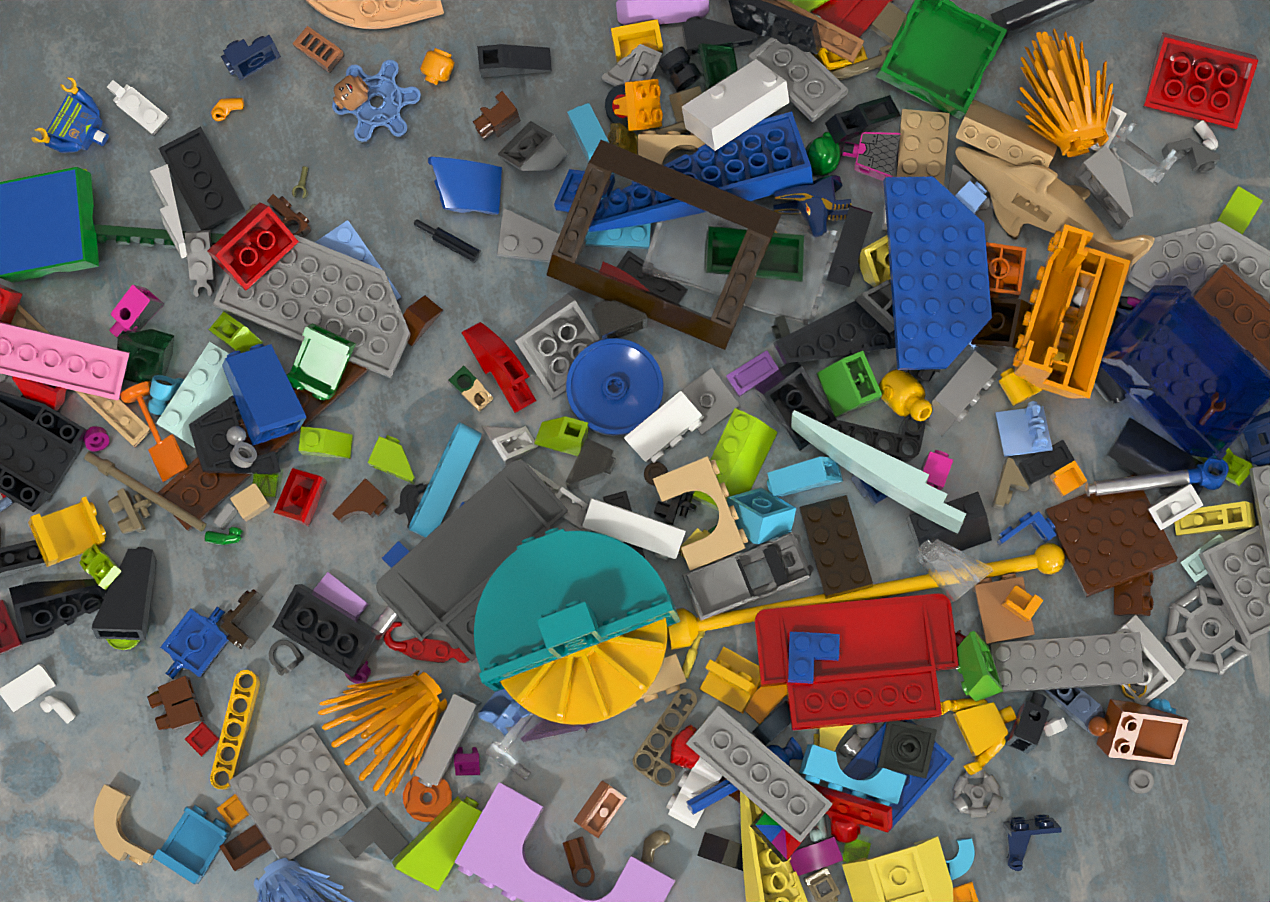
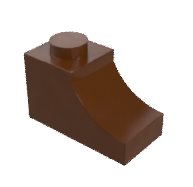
M365 478L332 515L341 523L359 514H366L372 518L375 515L379 517L387 509L388 505L386 503L389 500Z

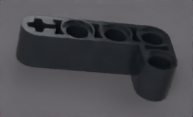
M908 415L901 422L898 434L841 420L833 421L829 427L833 429L837 427L839 432L847 434L851 430L849 436L854 439L856 433H862L866 437V445L896 459H900V461L908 462L914 459L921 450L925 420L916 421L911 415ZM909 420H913L918 424L916 432L908 429L907 422ZM880 438H885L889 441V449L884 450L879 446L878 441ZM903 444H910L912 446V455H906L903 452Z

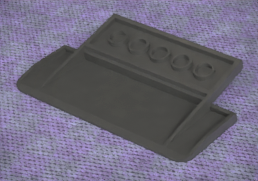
M522 460L512 461L387 571L376 584L377 592L420 641L440 626L472 662L477 658L474 645L475 615L480 597L489 579L505 559L518 550L517 546L522 545L524 539L533 536L537 539L545 536V532L552 529L551 526L568 510L526 462Z

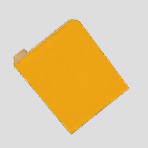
M1075 460L1049 476L1061 497L1087 482Z
M1014 586L1002 603V606L1027 622L1039 608L1043 599L1036 594L1031 596L1019 586Z

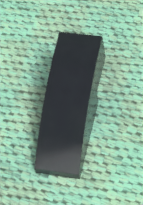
M889 95L858 104L851 110L837 113L825 122V125L835 144L857 137L862 132H869L899 118L901 115Z

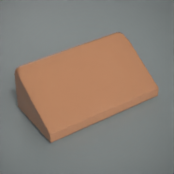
M601 781L574 819V822L599 838L626 797L604 781Z

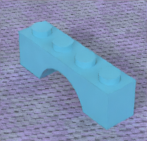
M813 744L807 745L799 770L800 774L805 775L804 780L819 784L821 780L829 783L828 788L840 792L843 791V788L852 790L851 795L866 799V796L876 798L875 802L887 806L890 803L898 804L906 779V775L885 768H877L867 778L861 780L852 779L840 769L836 752Z

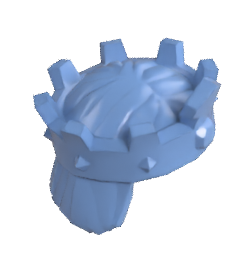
M503 689L492 695L478 713V718L492 723L505 736L508 733L507 727L514 726L521 718L529 716L530 713Z

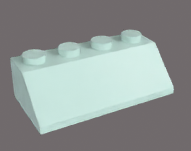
M209 342L156 424L195 448L189 424L233 395L222 367L229 353Z

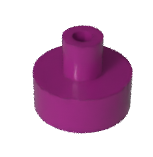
M92 426L86 430L83 441L88 450L96 452L107 447L109 437L104 428Z
M366 661L355 677H351L346 673L345 676L355 684L366 683L371 675V670L368 667V661Z

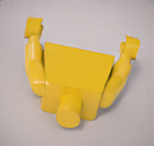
M962 698L940 702L942 715L950 710L955 712L953 716L972 756H976L974 762L965 764L963 767L970 775L981 771L982 767L1005 745V736L1009 734L1005 724L1017 719L1011 706H1008L998 711L995 703H988L986 699L975 702L973 698Z

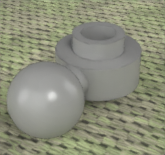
M233 426L226 434L228 442L235 445L230 453V458L235 465L248 468L255 461L257 452L252 445L244 442L246 439L245 430L240 426Z
M875 723L857 724L856 732L838 751L844 757L848 755L851 757L855 756L862 748L859 744L862 739L870 738L875 734Z

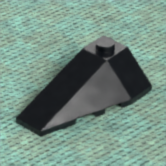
M95 579L31 582L9 588L22 643L46 638L54 634V630L66 624L68 626L74 623V619L84 613L91 614L100 609L110 586L105 590L97 584Z

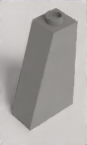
M462 692L453 694L414 774L419 777L418 782L428 787H432V785L437 786L441 783L482 702Z

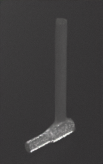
M529 712V716L521 718L512 727L501 743L492 742L485 751L488 756L503 767L506 766L525 781L531 772L512 759L513 756L509 748L534 716L531 712Z

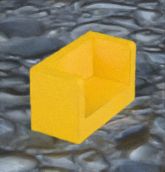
M658 19L611 28L616 62L627 57L640 44L663 54V43Z

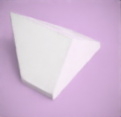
M482 426L506 466L538 447V445L534 444L535 440L526 426L522 428Z

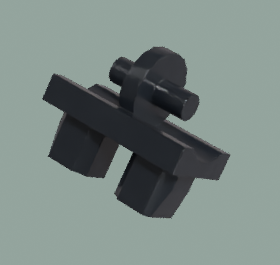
M686 493L684 501L681 500L683 494L674 497L670 504L658 501L654 514L665 519L667 524L673 525L679 507H681L679 516L686 518L688 510L696 511L697 506L691 503L693 494Z

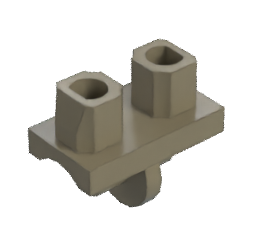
M124 488L118 490V495L110 499L108 504L114 514L126 510L128 517L117 522L121 532L128 534L134 531L139 533L145 531L146 528L138 512H141L143 518L150 516L147 508L152 505L151 500H143L138 493L133 496L136 504H134L128 491H125Z

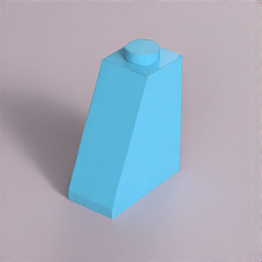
M587 103L567 113L587 163H589L600 140L608 143L609 141L590 103Z
M821 456L767 473L769 478L767 486L775 497H783L843 481L839 464L830 457Z

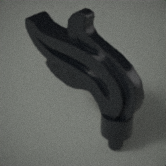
M428 484L406 485L401 491L400 506L394 509V511L399 515L406 513L408 529L419 505L417 497L425 492Z

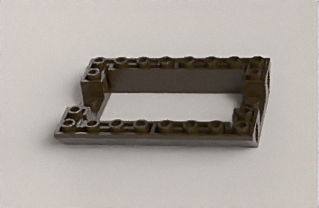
M600 140L587 165L552 252L547 276L726 350L744 307L746 297L782 214L604 140ZM612 172L748 228L712 317L582 263H576L579 254L583 252L587 242L586 236L602 196L606 194L610 185Z

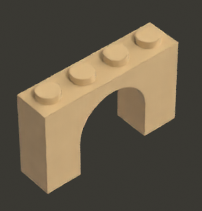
M643 131L637 137V155L662 165L665 158L671 153L678 150L697 152L698 148L706 143L693 133H690V135H680V132L669 131L666 132V135H657L655 131Z
M708 456L653 478L662 502L689 491H701L708 494L717 504L719 521L715 530L706 538L681 547L690 571L745 549L744 543L748 542L744 529H738L735 522L739 517L734 505L729 507L726 497L730 496L724 482L720 484L716 474L720 473L715 459L710 461Z

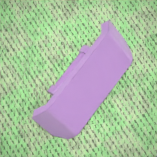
M618 0L616 2L617 20L623 25H630L658 19V24L660 25L686 22L691 17H700L702 19L709 12V0Z

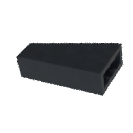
M137 547L136 549L127 550L119 567L121 572L112 582L92 623V630L96 639L146 640L157 561L153 549Z

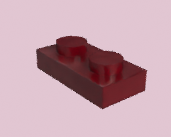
M0 600L1 655L23 645L5 600Z

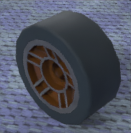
M785 700L752 731L765 746L791 723L789 702Z

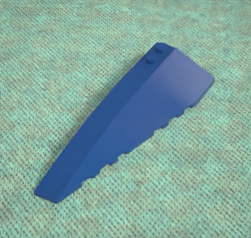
M792 111L763 119L716 151L705 144L699 147L697 152L691 155L685 154L664 165L748 201L774 195L775 192L783 189L813 184L811 164ZM631 181L632 185L622 190L617 188L611 191L608 197L600 201L588 232L655 223L707 211Z

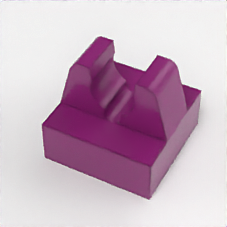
M463 747L458 748L457 753L454 754L456 776L480 775V757L476 747H472L471 754H463Z

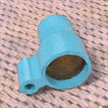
M164 375L153 376L149 391L152 399L149 400L148 411L156 415H162L168 406L167 401L173 398L184 379H172Z

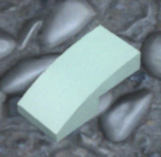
M1220 534L1180 562L1194 582L1208 574L1198 554L1225 542Z

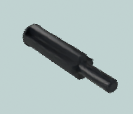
M418 219L414 221V226L432 235L434 241L469 259L473 263L478 259L481 250L439 227L434 229Z

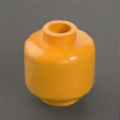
M434 48V51H427L420 71L426 75L425 80L438 85L439 81L447 82L455 65L454 60L451 59L452 54Z

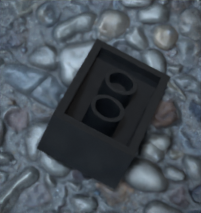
M799 363L784 365L754 387L764 405L799 451L809 445L810 442L791 428L794 410L827 426L837 420L809 375Z

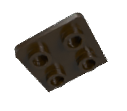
M254 589L250 592L248 590L244 592L238 600L240 604L234 611L230 609L221 620L223 624L220 627L229 634L226 638L240 649L246 647L250 650L256 643L238 627L263 598Z

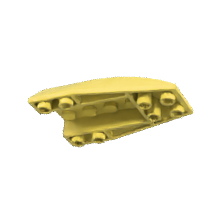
M938 836L915 842L914 846L870 859L864 857L842 864L853 902H953V884Z

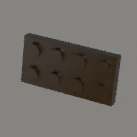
M847 495L800 506V514L825 599L873 587V581Z

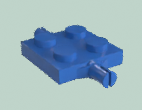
M217 606L209 618L201 616L192 608L189 609L160 647L174 661L165 674L174 679L181 668L192 671L198 677L203 675L229 641L226 638L227 635L216 624L225 613Z

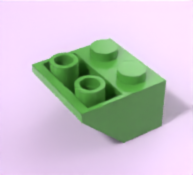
M864 351L843 358L816 373L835 418L878 401L882 396Z

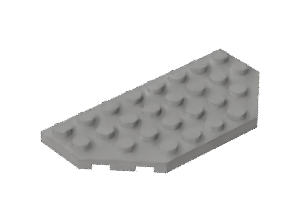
M1217 221L1154 237L1155 240L1152 247L1134 264L1127 280L1202 326L1207 327L1212 320L1190 300L1223 264L1229 267L1270 304V251L1222 222Z
M294 235L299 242L246 291L226 273L213 306L300 342H303L304 336L302 334L305 327L311 323L316 324L356 343L349 362L392 379L411 334L384 270Z

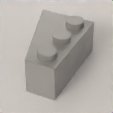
M974 351L932 401V413L925 420V423L939 435L943 436L955 420L960 423L969 411L965 408L969 404L974 406L982 395L979 391L982 388L987 390L995 381V378L992 376L997 371V368L978 352Z

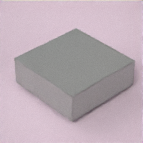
M228 503L213 521L217 526L225 530L238 513V510Z

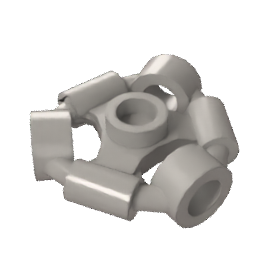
M984 768L973 775L966 772L963 776H959L952 789L955 791L954 798L952 799L954 806L960 814H968L971 818L986 817L988 813H996L1003 797L1000 795V785L992 774L989 775L984 771ZM968 778H984V781L979 785H971ZM989 792L994 793L988 806L985 807L983 805L985 796ZM965 793L972 802L970 808H968L966 802L960 796L961 794Z

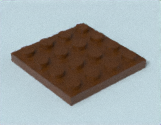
M1144 490L1098 496L1095 493L1087 496L1085 493L1045 509V514L1056 528L1054 530L1056 537L1086 597L1177 562L1178 557L1164 530L1158 528L1148 511L1151 504Z

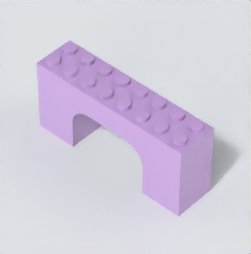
M500 782L497 784L454 862L459 865L457 870L468 876H472L473 873L481 877L480 883L491 889L495 886L503 890L501 894L512 901L518 898L524 902H664L675 882L671 877L633 856L629 858L614 888L606 896L598 899L581 897L540 874L527 862L525 843L544 806Z

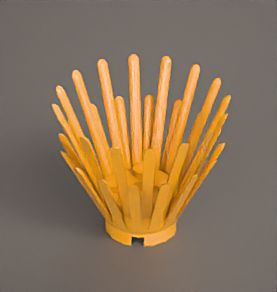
M416 670L410 676L348 685V688L353 689L343 691L346 695L330 698L319 703L320 705H328L338 702V705L322 709L318 712L319 715H325L390 694L322 726L323 730H328L348 720L357 722L384 709L331 743V746L336 748L361 733L362 739H366L378 731L344 760V764L348 766L395 728L374 749V754L377 756L359 775L360 781L365 780L411 729L373 786V791H377L412 744L385 789V796L389 794L391 789L392 793H394L413 757L415 759L410 768V775L416 770L439 715L448 707L446 698L441 702L439 701L438 694L442 692L439 685L425 672L418 675L419 670Z

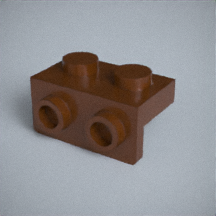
M1152 572L1114 586V615H1151V610L1154 606L1153 597L1151 596V586L1154 581Z

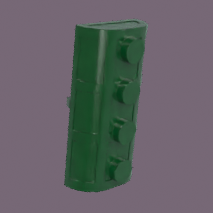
M708 226L704 254V272L706 274L729 275L747 230ZM774 232L755 278L802 282L804 235Z

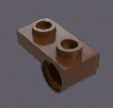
M274 194L270 196L267 202L273 210L284 218L282 220L287 228L292 224L299 225L298 231L292 233L293 235L306 237L312 231L308 225L310 222L308 218L301 212L294 213L290 209L292 205L283 196L277 198Z

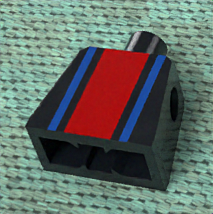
M1034 692L1030 702L1026 701L1019 708L1016 715L1017 719L1013 722L1005 745L1025 754H1028L1038 745L1049 715V710L1043 708L1047 700L1044 695Z

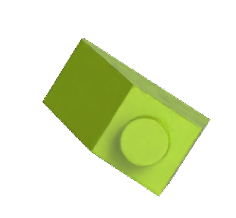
M224 311L208 329L232 350L240 351L241 353L250 351L249 349L252 346L263 343L247 327Z
M301 427L299 452L302 455L351 459L353 435L329 429Z
M389 435L386 438L379 436L367 462L369 466L415 485L416 478L402 445L399 444L400 440Z

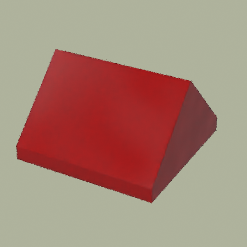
M292 468L273 513L309 527L327 481L319 475Z

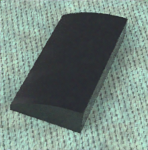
M1130 417L1104 459L1128 474L1136 476L1195 469L1198 464H1204ZM1199 483L1191 484L1199 496L1204 486H1200ZM1185 485L1154 488V490L1168 496Z
M295 584L272 626L351 677L357 675L383 635L378 630L303 584Z

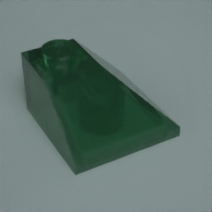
M154 329L119 335L117 349L130 352L124 379L142 383L146 381L152 382L155 375L166 376L173 354L174 335Z

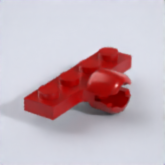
M808 782L833 804L825 814L830 817L831 835L835 837L836 841L842 843L855 841L858 835L861 834L860 824L884 832H889L893 827L892 807Z

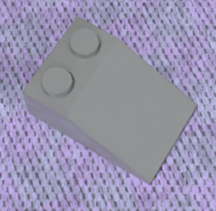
M1105 145L1084 161L1075 175L1086 189L1090 190L1092 196L1118 227L1122 229L1134 216L1122 165L1119 161L1120 158L1113 149H1109Z

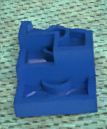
M428 157V163L433 166L436 176L434 182L440 193L443 209L459 213L478 211L491 215L499 214L502 167L461 159Z

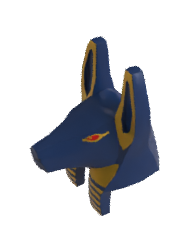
M830 175L816 179L810 185L796 186L775 192V199H793L794 201L773 205V211L780 214H801L807 222L813 237H820L827 232V220H845L848 210L840 209H847L852 204L851 199L836 200L835 192L841 189L843 185L840 176Z

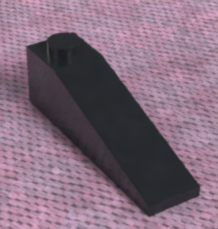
M35 540L0 548V578L46 565Z

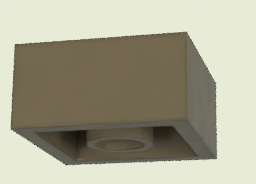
M889 2L871 24L870 29L892 44L906 13Z

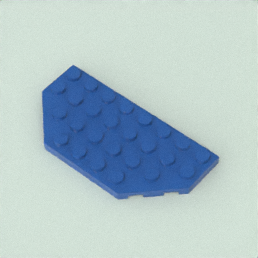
M933 176L885 177L883 182L897 370L946 369L992 318L984 222Z

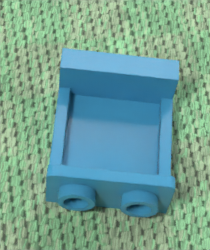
M194 805L193 808L190 806L185 807L183 810L185 811L162 848L156 851L153 858L191 883L199 884L221 850L219 846L226 842L231 832L226 830L227 824L217 818L212 821L205 816L207 812L204 809Z

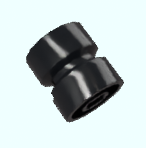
M683 46L673 49L658 62L663 73L670 75L669 82L676 92L690 87L702 76L695 63H690L691 57Z

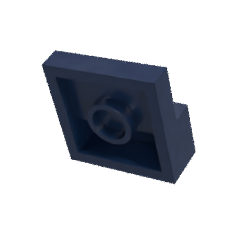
M270 35L256 38L250 46L247 45L244 39L240 41L235 40L227 45L226 49L223 50L224 55L220 56L231 76L236 74L239 80L246 78L281 57Z

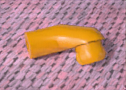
M243 98L220 99L211 111L212 118L219 122L224 120L231 110L244 109Z

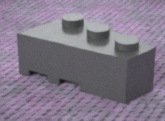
M891 279L862 293L855 301L890 333L894 330Z

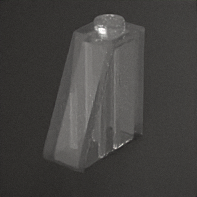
M928 539L917 548L920 553L915 556L951 603L994 571L991 566L938 539L933 543Z

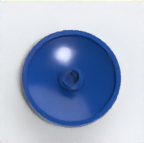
M604 339L586 347L573 361L566 381L567 398L575 416L580 421L588 422L589 429L609 436L626 435L659 409L663 396V377L654 357L639 344L626 339Z

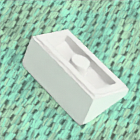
M38 664L0 688V695L11 710L15 712L55 687L56 684L43 664Z

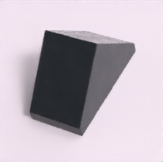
M705 832L697 856L743 871L742 844Z

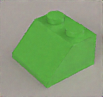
M975 631L970 632L957 647V670L959 674L963 675L964 681L961 682L964 693L966 696L970 695L977 702L1003 692L990 648Z

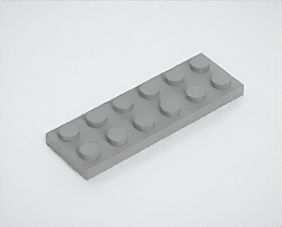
M1140 632L990 643L991 654L1003 692L1000 693L1144 683Z
M717 706L685 743L800 843L833 805L720 706Z

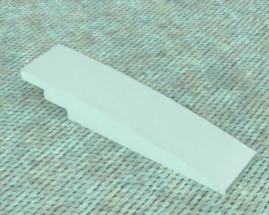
M794 410L791 428L825 455L905 507L957 534L959 533L966 513L945 504L948 494L927 484L929 474Z

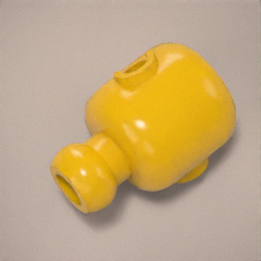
M894 369L888 372L880 381L881 399L897 415L903 417L911 415L916 421H924L931 415L932 405L925 399V389L910 373Z

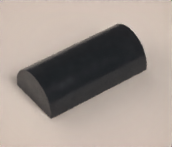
M1023 0L990 15L995 24L1007 29L1004 36L1007 39L1093 3L1094 0Z

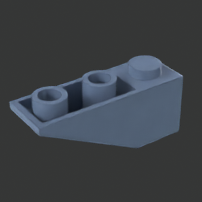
M1081 688L1042 690L1088 733H1090L1088 723L1093 717H1105L1102 706Z

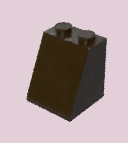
M990 297L992 318L972 339L971 344L1015 357L1016 352L1019 350L1015 348L1019 334L1024 335L1026 326L1022 325L1026 311H1031L1032 304L1022 299Z

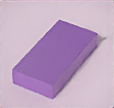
M766 350L726 375V378L738 397H740L779 370V368Z

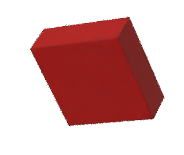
M201 722L185 738L201 757L220 739L204 722Z

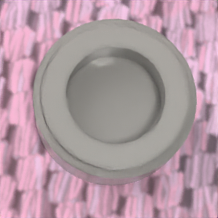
M1146 769L1133 770L1128 776V786L1135 793H1147L1154 785V778Z

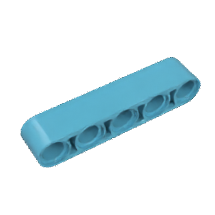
M461 422L457 424L410 522V531L426 538L441 524L482 436L481 432Z

